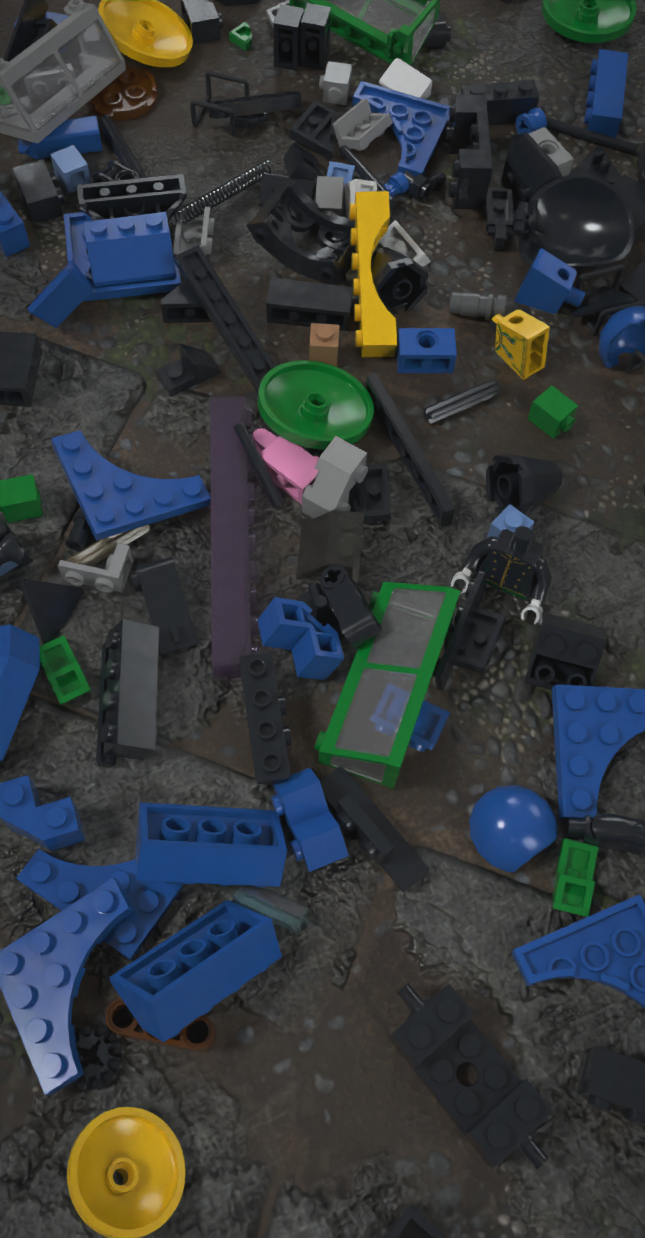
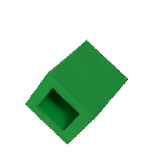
M551 385L533 401L527 419L554 439L562 431L566 433L572 428L576 422L574 416L578 405Z
M33 474L0 480V512H3L7 523L44 516L40 491Z

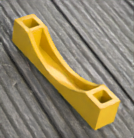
M389 191L356 192L355 202L349 205L350 221H355V228H351L350 234L351 245H356V253H352V271L357 270V278L353 279V296H358L359 303L354 304V321H359L360 330L355 332L356 347H361V358L394 357L397 347L396 318L386 309L379 298L371 273L373 252L388 230L390 219Z

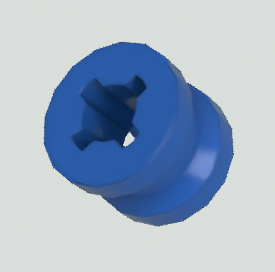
M537 107L531 109L528 114L523 113L516 118L518 134L531 133L543 127L547 128L546 116Z

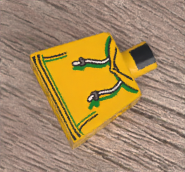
M515 310L505 317L497 314L491 319L489 327L496 333V353L523 380L545 368L550 326L522 310Z

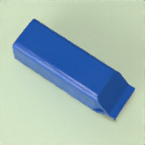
M96 116L67 119L38 144L17 138L19 153L26 154L36 160L51 158L50 154L72 145L76 147L80 154L103 151Z

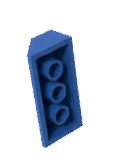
M139 802L135 855L136 880L151 883L162 881L183 882L185 884L208 883L222 886L253 885L256 887H280L287 848L280 819L275 810Z
M226 900L109 978L111 984L141 1028L162 1042H165L169 1038L178 1035L184 1027L195 1019L208 1013L213 1006L228 995L237 992L242 985L257 974L267 970L282 955L271 918Z

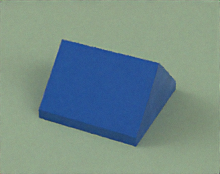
M71 260L33 300L27 310L34 316L57 328L94 289L78 266Z

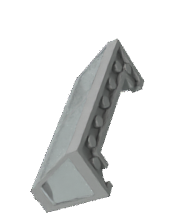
M70 0L64 8L65 14L69 16L67 19L10 62L0 58V133L38 144L126 71L125 60L94 4L85 3L83 0Z

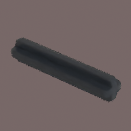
M496 379L486 381L424 408L423 416L427 423L432 424L499 395L500 384H498Z

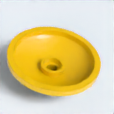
M119 1107L97 1116L78 1135L70 1152L67 1166V1185L71 1201L81 1219L91 1229L108 1238H141L160 1228L176 1210L185 1185V1160L176 1135L161 1118L141 1108ZM114 1172H118L122 1175V1185H118L114 1182Z

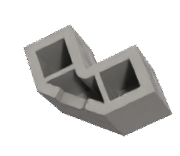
M335 436L317 461L315 469L319 471L314 483L307 485L302 495V512L331 529L338 520L343 521L351 507L348 504L349 491L356 482L361 483L367 474V452Z

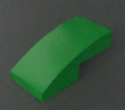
M65 635L39 646L41 665L60 705L91 692Z
M565 838L561 840L553 891V909L585 917L589 916L595 884L592 879L599 847Z

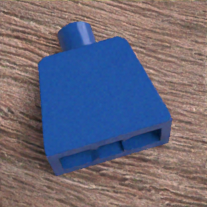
M540 248L514 301L555 314L563 302L578 308L585 292L572 286L577 275L574 268Z

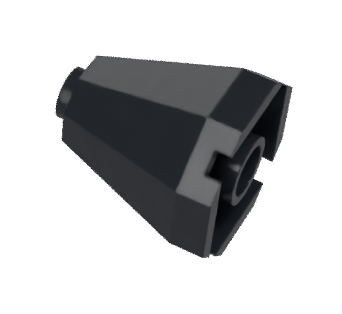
M388 247L377 249L373 253L371 258L372 280L377 294L386 309L392 315L399 314L396 310L405 308V312L413 310L427 294L428 286L425 281L426 279L428 280V273L425 268L411 258Z
M504 453L495 455L492 461L496 462L494 465H489L486 469L487 496L490 501L496 500L499 507H495V510L499 515L509 504L525 515L557 492L562 485V471L556 462Z

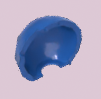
M633 306L620 310L611 316L601 330L599 355L606 368L619 365L617 358L622 353L633 354L634 351L639 350L645 355V306Z
M520 785L498 786L486 792L474 804L469 819L470 836L478 853L492 866L506 872L513 873L542 850L553 844L558 836L556 817L548 802L534 790Z

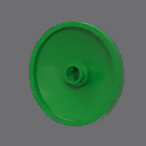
M543 0L541 10L547 24L559 34L580 42L602 43L615 40L629 31L636 14L635 0Z
M291 361L274 367L263 377L257 397L259 413L265 423L275 433L294 444L319 450H325L335 436L350 444L358 442L367 433L374 413L372 398L359 380L338 367L317 361Z

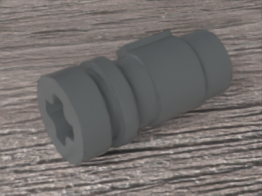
M452 291L449 313L475 318L484 317L485 321H490V318L492 319L497 314H501L504 317L507 295L498 294L497 297L494 296V293L481 295V293Z

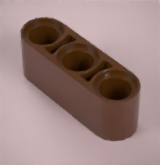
M121 998L114 1000L106 1011L105 1020L107 1026L114 1033L124 1038L195 1053H203L209 1050L216 1040V1029L206 1015H201L184 1027L178 1035L162 1042L142 1029L135 1017L128 1027L119 1028L117 1026V1014L122 1009L128 1008ZM197 1023L207 1025L209 1032L205 1041L199 1044L190 1042L188 1037L190 1028Z

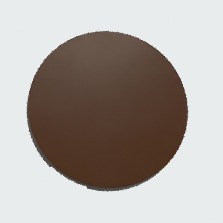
M125 63L126 71L89 100L86 105L96 115L104 116L108 114L112 120L124 121L138 118L150 111L157 101L158 90L154 76L145 68L141 70L129 67L128 63Z

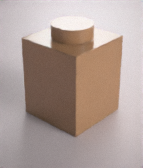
M311 323L309 361L322 362L337 367L339 325Z

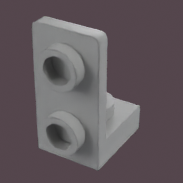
M117 543L114 554L108 556L106 570L63 560L59 561L58 569L62 579L71 585L81 586L84 584L93 586L102 592L110 593L116 591L123 593L133 564V557L130 546Z

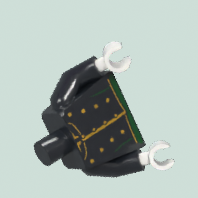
M520 526L516 528L515 532L504 529L498 537L490 536L476 543L462 565L464 566L463 571L453 576L451 587H453L457 579H463L466 585L461 593H465L471 580L472 572L475 573V579L479 571L486 572L487 584L527 602L530 597L532 598L531 604L523 609L521 618L524 621L528 610H533L537 615L534 622L536 624L543 612L540 604L541 601L545 602L552 575L548 562L543 557V545L532 540L534 533L531 529Z

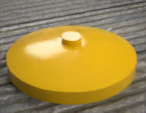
M158 0L100 1L98 12L121 53L135 61L155 67H174L187 60L193 44L192 34L184 20L171 8ZM96 19L99 30L101 31L105 39L111 44L102 25L100 24L99 20Z

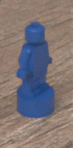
M400 171L389 178V182L383 185L392 196L396 194L400 196L410 189L407 177Z

